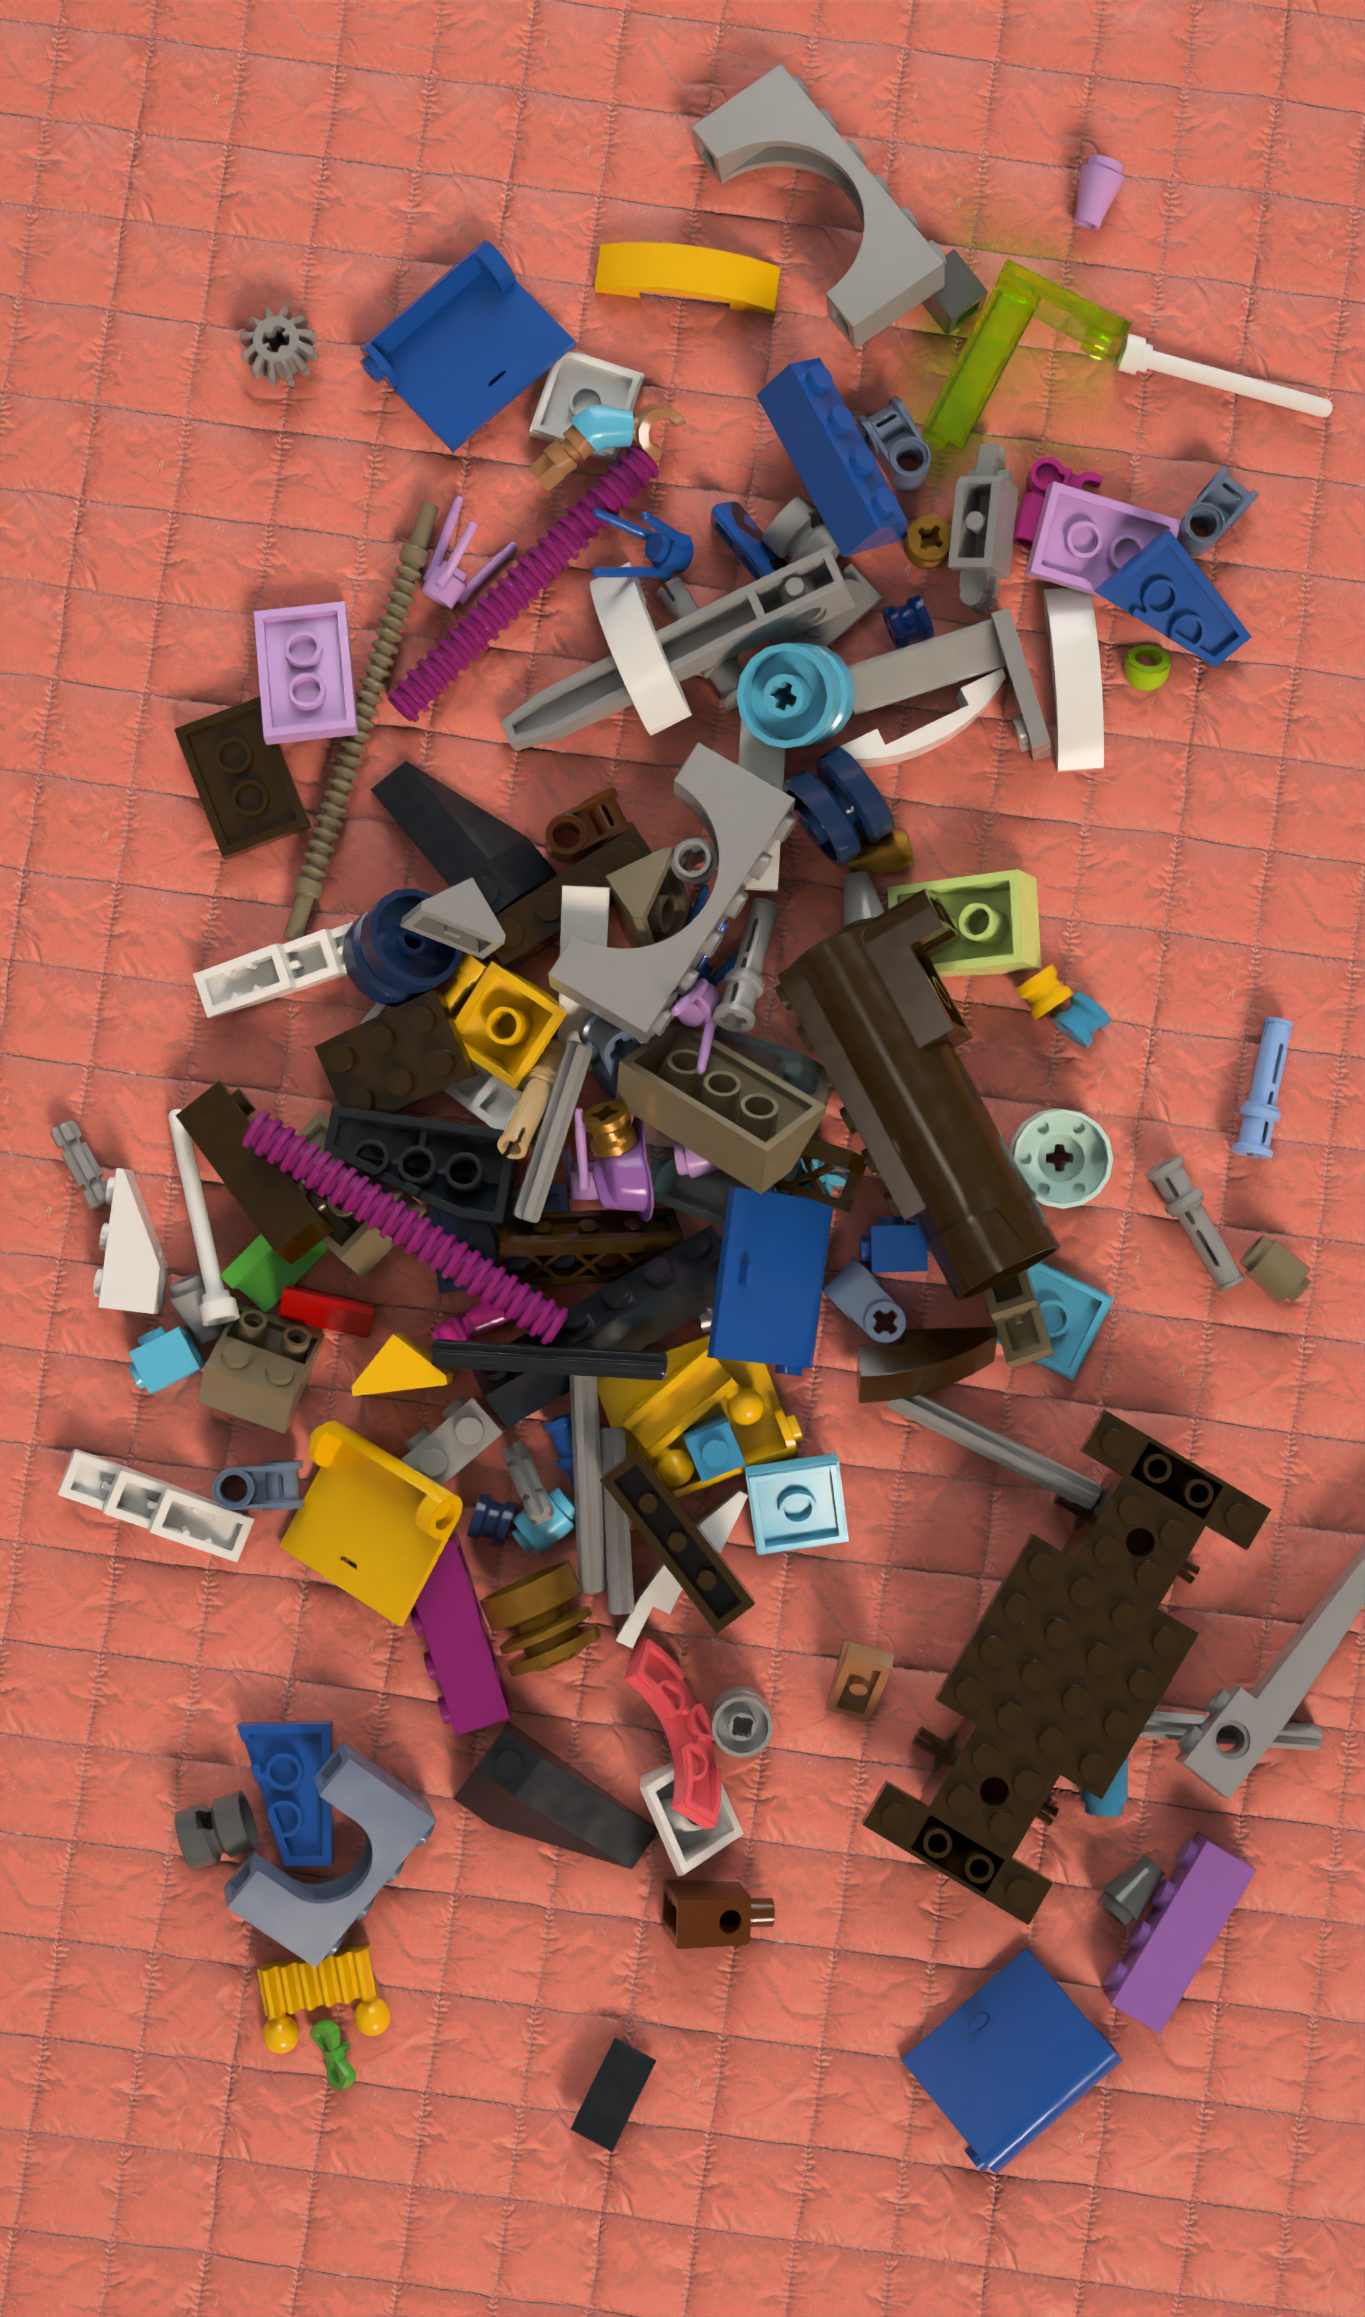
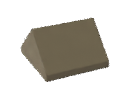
M664 847L606 876L625 937L632 948L652 945L670 938L684 928L689 917L691 907L684 883L674 874L671 867L673 848Z

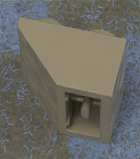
M238 1303L240 1318L227 1323L204 1366L197 1402L285 1434L301 1403L325 1334Z

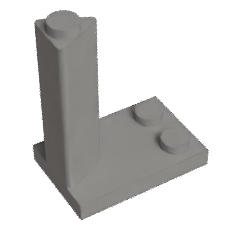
M1010 607L991 613L992 619L847 666L853 677L856 694L853 705L855 715L1004 667L1019 714L1018 717L1013 718V727L1021 752L1030 750L1033 761L1051 756V741Z

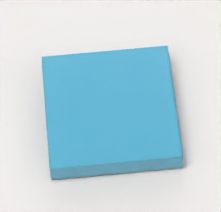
M1041 1261L1029 1268L1028 1271L1055 1354L1035 1360L1034 1362L1073 1381L1114 1298ZM998 1335L997 1343L1001 1345L1000 1338Z
M837 1453L744 1467L757 1555L849 1542Z

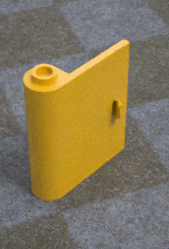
M710 1334L663 1351L667 1354L668 1358L667 1375L664 1380L597 1377L598 1395L610 1427L623 1428L625 1431L626 1457L639 1447L657 1470V1461L652 1458L635 1435L626 1429L622 1424V1420L644 1398L649 1397L656 1387L664 1384L669 1375L676 1373L686 1361L691 1360L697 1351L705 1347L708 1348ZM717 1359L741 1388H752L761 1395L764 1401V1411L760 1419L750 1425L738 1424L729 1416L727 1411L728 1400L723 1397L692 1424L694 1425L725 1412L746 1465L702 1483L694 1464L693 1475L686 1484L677 1487L669 1486L678 1498L745 1473L744 1467L772 1463L799 1453L796 1443L804 1441L797 1419L795 1415L785 1416L765 1363ZM683 1433L668 1445L671 1449L685 1451L692 1458Z
M328 1421L318 1426L310 1435L308 1442L309 1458L321 1467L303 1499L305 1507L297 1510L278 1547L397 1626L403 1627L461 1516L462 1500L456 1494L338 1421Z

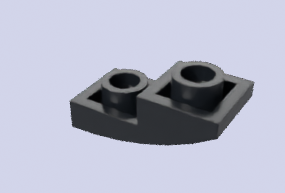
M614 2038L575 2118L571 2131L612 2153L656 2064V2060Z

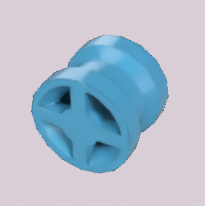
M1076 991L1070 998V1006L1065 1011H1059L1052 1018V1021L1068 1038L1087 1049L1093 1042V1034L1098 1028H1105L1111 1022V1018L1094 1000L1084 993Z

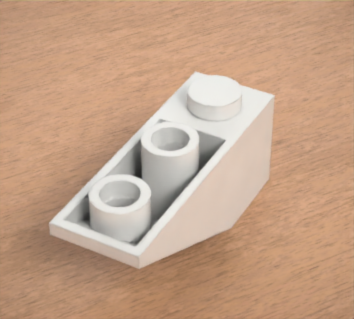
M116 1168L115 1177L109 1178L106 1187V1204L111 1205L109 1223L103 1224L100 1233V1250L105 1251L103 1269H98L95 1275L94 1296L99 1297L98 1307L161 1314L164 1309L169 1267L133 1170Z

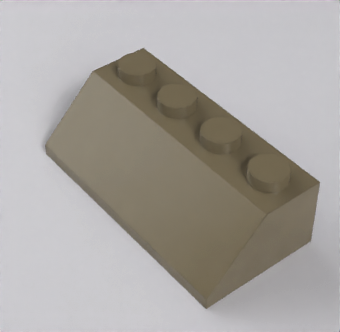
M679 1019L668 1026L661 1036H654L647 1044L641 1045L619 1061L616 1101L624 1102L631 1114L759 1194L764 1193L792 1170L826 1113V1105L714 1038L704 1074H698L696 1067L703 1032L695 1027L684 1025Z

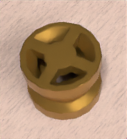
M925 515L911 524L905 539L904 552L913 566L931 570L939 567L946 560L950 550V525L936 515Z
M606 1101L588 1109L582 1117L585 1130L592 1134L590 1140L592 1152L598 1157L609 1158L619 1156L628 1152L637 1142L635 1129L627 1123L630 1116L627 1105L624 1102Z

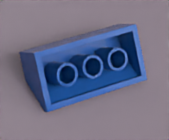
M820 358L789 364L757 394V397L843 557L903 540L907 536V519L898 504L897 497L890 490L882 475L875 456L869 450L859 432L852 413L847 409L836 389L830 372L825 368Z

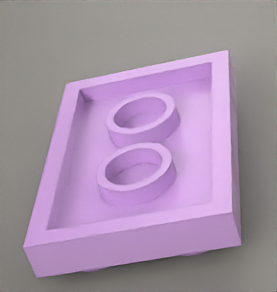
M1053 481L1048 484L1025 575L1102 597L1094 592V590L1165 529L1171 531L1177 539L1181 520Z
M345 601L254 611L263 737L266 745L359 735L348 610Z

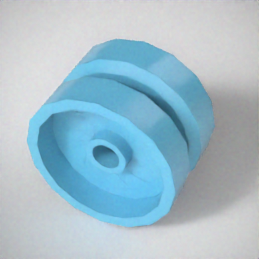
M782 643L764 648L749 660L740 675L736 697L740 717L750 733L767 745L786 749L824 743L841 732L852 715L856 694L851 672L843 659L826 646L812 643Z

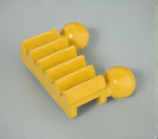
M707 1347L697 1351L691 1360L686 1361L676 1373L671 1374L664 1384L656 1387L649 1397L644 1398L622 1420V1424L626 1429L635 1435L652 1458L657 1461V1471L669 1486L677 1487L686 1484L693 1475L694 1463L685 1451L671 1449L668 1445L720 1399L725 1397L728 1400V1414L738 1424H753L760 1419L764 1411V1401L761 1395L752 1388H741L717 1358L707 1357Z
M370 1943L338 1949L333 1955L325 1956L316 1968L300 1957L259 1965L257 1973L265 2016H268V2021L262 2030V2040L269 2051L283 2054L295 2047L299 2039V2027L293 2018L287 2016L286 2012L290 2015L300 2009L311 2011L321 2005L331 2007L337 2002L347 2004L354 1999L360 1998V2003L354 2012V2023L357 2029L364 2035L376 2036L388 2028L391 2021V2011L388 2004L378 1997L377 1980H374L370 1958L372 1952Z

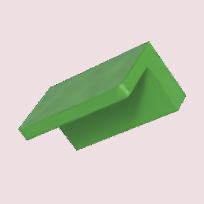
M260 1234L220 1277L232 1289H240L261 1311L269 1312L281 1300L283 1288L289 1283L296 1285L328 1252L329 1248L321 1241L291 1265L276 1254L263 1235Z

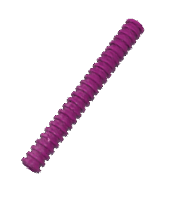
M635 445L628 446V454L626 456L620 455L617 458L618 464L616 466L610 465L607 468L608 474L606 476L600 475L597 478L598 485L596 487L590 485L587 488L588 495L586 497L580 495L577 498L578 505L576 507L569 506L567 508L568 515L566 517L560 516L557 519L558 525L556 527L550 526L547 529L548 535L546 537L540 536L537 539L538 546L536 548L530 546L527 549L528 556L526 558L519 557L517 559L518 566L516 568L509 567L507 569L508 576L506 578L500 577L497 580L498 586L495 589L490 587L487 590L488 596L485 599L480 597L477 600L478 607L476 609L469 608L466 611L468 617L466 619L459 618L456 621L458 627L455 630L449 628L446 631L448 637L445 640L440 638L436 642L438 647L435 650L430 648L426 652L428 657L425 660L419 659L416 662L418 668L415 671L409 669L406 672L408 678L405 681L399 679L396 682L398 688L395 691L389 689L386 692L388 701L408 721L412 720L416 723L419 720L417 714L421 710L427 712L429 710L427 704L431 700L434 702L439 700L438 693L441 690L446 692L449 689L448 683L451 680L456 682L459 679L458 673L460 670L466 672L470 668L468 662L470 660L477 661L480 658L478 652L481 649L487 651L489 649L488 642L491 639L497 641L499 638L498 632L501 629L506 631L510 627L508 622L511 619L516 621L520 617L518 611L520 609L527 610L530 607L528 601L530 599L537 600L540 597L538 591L540 589L547 590L549 588L548 581L550 579L556 580L559 577L558 571L561 568L566 570L569 567L568 561L571 558L576 560L579 557L578 550L580 548L586 550L589 547L588 540L590 538L597 539L599 537L598 530L609 527L608 523L593 516L592 512L594 509L598 508L619 516L618 510L620 508L626 509L629 506L628 500L630 498L636 499L639 496L638 489L640 487L646 489L649 486L648 479L650 477L656 479L659 476L657 464L642 448Z
M264 1110L262 1113L259 1112L252 1120L242 1137V1145L249 1148L253 1146L256 1155H267V1162L272 1165L275 1162L279 1163V1170L284 1173L288 1170L293 1173L292 1178L296 1181L300 1178L303 1179L306 1188L311 1189L315 1187L318 1189L317 1195L323 1197L326 1194L330 1197L329 1203L332 1205L341 1204L343 1206L341 1210L344 1213L353 1212L356 1221L360 1222L363 1219L368 1222L366 1226L368 1229L373 1230L377 1228L380 1230L379 1236L385 1238L388 1235L393 1239L391 1244L394 1246L403 1245L406 1254L410 1255L413 1252L418 1255L416 1258L418 1262L427 1261L430 1263L429 1269L435 1271L438 1268L442 1271L441 1277L447 1279L449 1276L453 1278L456 1287L459 1288L463 1285L468 1288L466 1290L468 1295L472 1296L475 1293L480 1296L478 1299L480 1303L489 1302L492 1304L491 1310L497 1312L500 1309L505 1313L503 1318L509 1320L511 1317L515 1319L518 1328L521 1329L524 1325L530 1329L528 1332L530 1336L534 1337L537 1334L542 1337L540 1342L544 1345L548 1342L551 1343L567 1319L568 1309L563 1307L559 1310L554 1306L556 1301L550 1299L548 1302L542 1299V1292L537 1291L536 1294L529 1290L531 1288L530 1284L526 1282L524 1285H521L517 1282L518 1276L513 1274L509 1277L505 1274L506 1268L503 1266L499 1269L494 1267V1260L490 1258L486 1261L480 1258L482 1254L480 1251L475 1250L474 1253L468 1250V1243L464 1241L462 1244H459L455 1241L456 1235L451 1233L447 1236L443 1233L444 1227L438 1225L435 1228L431 1225L432 1220L428 1217L424 1220L418 1217L420 1213L418 1210L413 1209L409 1211L406 1209V1202L402 1200L397 1203L393 1200L395 1195L391 1192L387 1195L382 1193V1186L379 1184L373 1187L369 1184L370 1179L363 1176L359 1178L356 1176L358 1172L352 1167L350 1170L344 1168V1161L339 1159L335 1162L332 1160L333 1154L329 1151L324 1154L320 1152V1145L317 1143L311 1146L307 1143L308 1138L301 1135L297 1137L294 1135L296 1131L290 1126L285 1129L282 1127L283 1121L279 1118L274 1121L270 1119L271 1113L267 1110Z

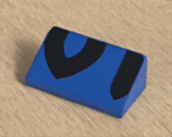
M736 501L720 503L712 508V526L755 580L788 565L783 558H779L761 542L764 533L740 503Z

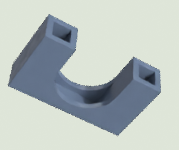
M344 1741L313 1778L319 1796L357 1822L366 1832V1843L363 1853L354 1867L343 1876L330 1882L318 1884L305 1883L292 1878L252 1851L223 1887L228 1909L315 1968L325 1956L329 1957L338 1950L346 1930L355 1919L360 1920L369 1912L374 1902V1896L385 1883H391L396 1879L403 1868L405 1858L415 1846L420 1847L428 1840L436 1822V1818L427 1800Z

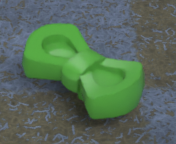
M330 2019L316 2022L310 2029V2036L324 2055L327 2081L334 2090L347 2089L355 2082L357 2076L356 2071L345 2058V2052L350 2050V2044L347 2041L340 2044V2029Z

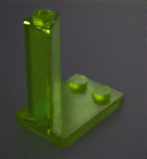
M1007 258L990 297L922 425V438L927 445L939 451H944L947 444L963 450L1032 317L1081 342L1080 349L1100 360H1104L1105 356L1115 360L1132 323Z

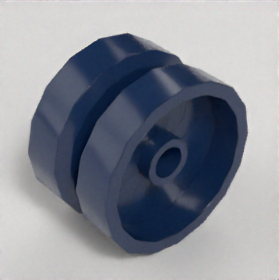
M835 746L817 759L816 772L818 777L810 772L801 770L785 781L782 788L784 793L795 798L793 812L812 841L834 865L841 868L860 854L861 842L859 837L875 844L891 833L895 825L884 799L866 772L847 751L839 746Z
M417 889L395 890L381 898L369 911L356 919L347 931L342 951L347 974L357 989L372 1001L389 1007H398L433 990L451 977L462 960L461 950L400 926L401 918L420 902L432 897V894Z

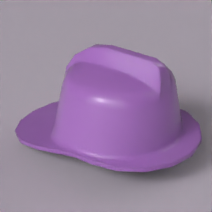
M634 1116L632 1127L635 1129L637 1136L635 1146L619 1156L609 1158L597 1156L593 1165V1180L599 1201L603 1207L637 1211L642 1220L649 1221L652 1218L654 1209V1194L651 1174L646 1159L644 1121Z

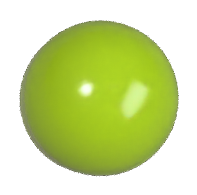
M1144 644L1131 648L1126 653L1124 662V675L1127 682L1133 688L1140 691H1152L1159 688L1168 678L1171 657L1165 650L1154 645ZM1148 656L1154 659L1157 665L1145 666L1138 663L1137 660Z

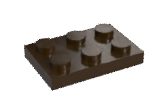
M260 696L174 729L221 855L225 860L311 828L280 744L266 745L264 740Z
M433 989L314 1046L340 1107L394 1114L477 1075L441 989Z

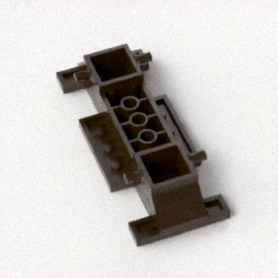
M1106 1410L1102 1411L1079 1450L1112 1470V1472L1108 1471L1101 1483L1102 1490L1096 1504L1092 1509H1086L1075 1502L1071 1504L1060 1496H1055L1053 1503L1076 1515L1074 1531L1062 1551L1033 1533L1029 1535L935 1695V1699L962 1715L964 1717L957 1730L945 1740L926 1730L923 1726L918 1729L917 1733L931 1742V1744L917 1735L912 1740L913 1745L935 1756L933 1771L921 1789L922 1796L920 1800L885 1780L861 1821L863 1826L1027 1925L1030 1924L1053 1883L1051 1879L1014 1858L1013 1855L1035 1817L1050 1826L1054 1821L1050 1815L1057 1816L1059 1808L1052 1806L1045 1800L1060 1775L1101 1800L1116 1777L1199 1634L1159 1610L1158 1607L1176 1576L1185 1580L1188 1584L1195 1580V1577L1183 1571L1182 1567L1198 1575L1200 1567L1186 1559L1204 1528L1208 1527L1241 1548L1248 1550L1271 1511L1269 1507ZM1144 1528L1148 1534L1146 1548L1139 1553H1130L1126 1546L1128 1534L1134 1529ZM998 1777L1004 1780V1790L997 1798L986 1799L980 1795L981 1785L986 1779Z

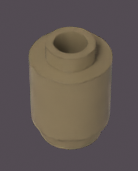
M1264 1235L1247 1250L1239 1262L1247 1269L1245 1274L1279 1303L1286 1298L1294 1302L1311 1283L1306 1277L1310 1268L1278 1240L1270 1241Z

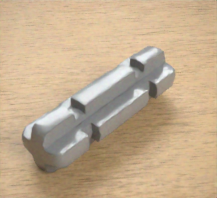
M67 1121L51 1130V1137L57 1148L62 1147L65 1151L61 1156L77 1186L84 1187L85 1191L82 1192L85 1201L92 1209L106 1204L107 1181H101L100 1177L103 1176V1173L87 1143L81 1144L79 1139L83 1136L74 1121Z
M516 1441L512 1445L506 1446L503 1449L502 1455L506 1465L509 1466L510 1475L520 1499L523 1500V1506L528 1518H530L534 1525H541L544 1521L551 1520L554 1516V1509L547 1498L546 1490L536 1466L533 1465V1459L525 1443Z

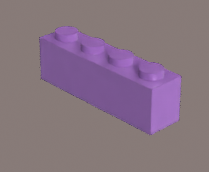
M1199 1831L1193 1841L1187 1839L1179 1849L1175 1859V1863L1178 1866L1169 1881L1164 1879L1158 1885L1152 1897L1151 1903L1154 1905L1146 1921L1140 1920L1134 1926L1128 1939V1945L1130 1946L1122 1962L1117 1960L1112 1964L1104 1980V1986H1106L1104 1993L1111 2005L1159 2034L1164 2029L1256 1871L1247 1860Z

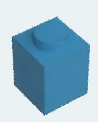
M725 1412L691 1425L683 1432L685 1442L702 1483L746 1465Z

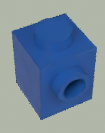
M879 1216L878 1226H867L868 1235H863L859 1238L860 1263H868V1271L871 1273L928 1271V1253L918 1226L906 1225V1220L902 1216Z

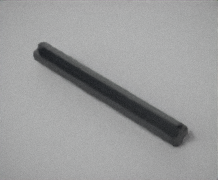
M449 1339L434 1340L431 1351L432 1365L442 1368L664 1380L667 1375L668 1364L667 1354L664 1352Z

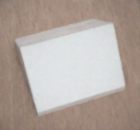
M673 1762L641 1775V1793L677 1876L685 1875L744 1834L722 1782L717 1825L705 1830L670 1808L674 1791Z

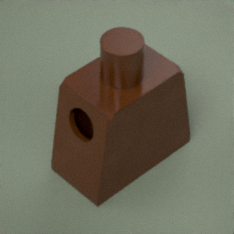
M663 1880L662 1927L677 1949L747 1945L750 1942V1927H773L775 1908L773 1899L751 1898L739 1882Z

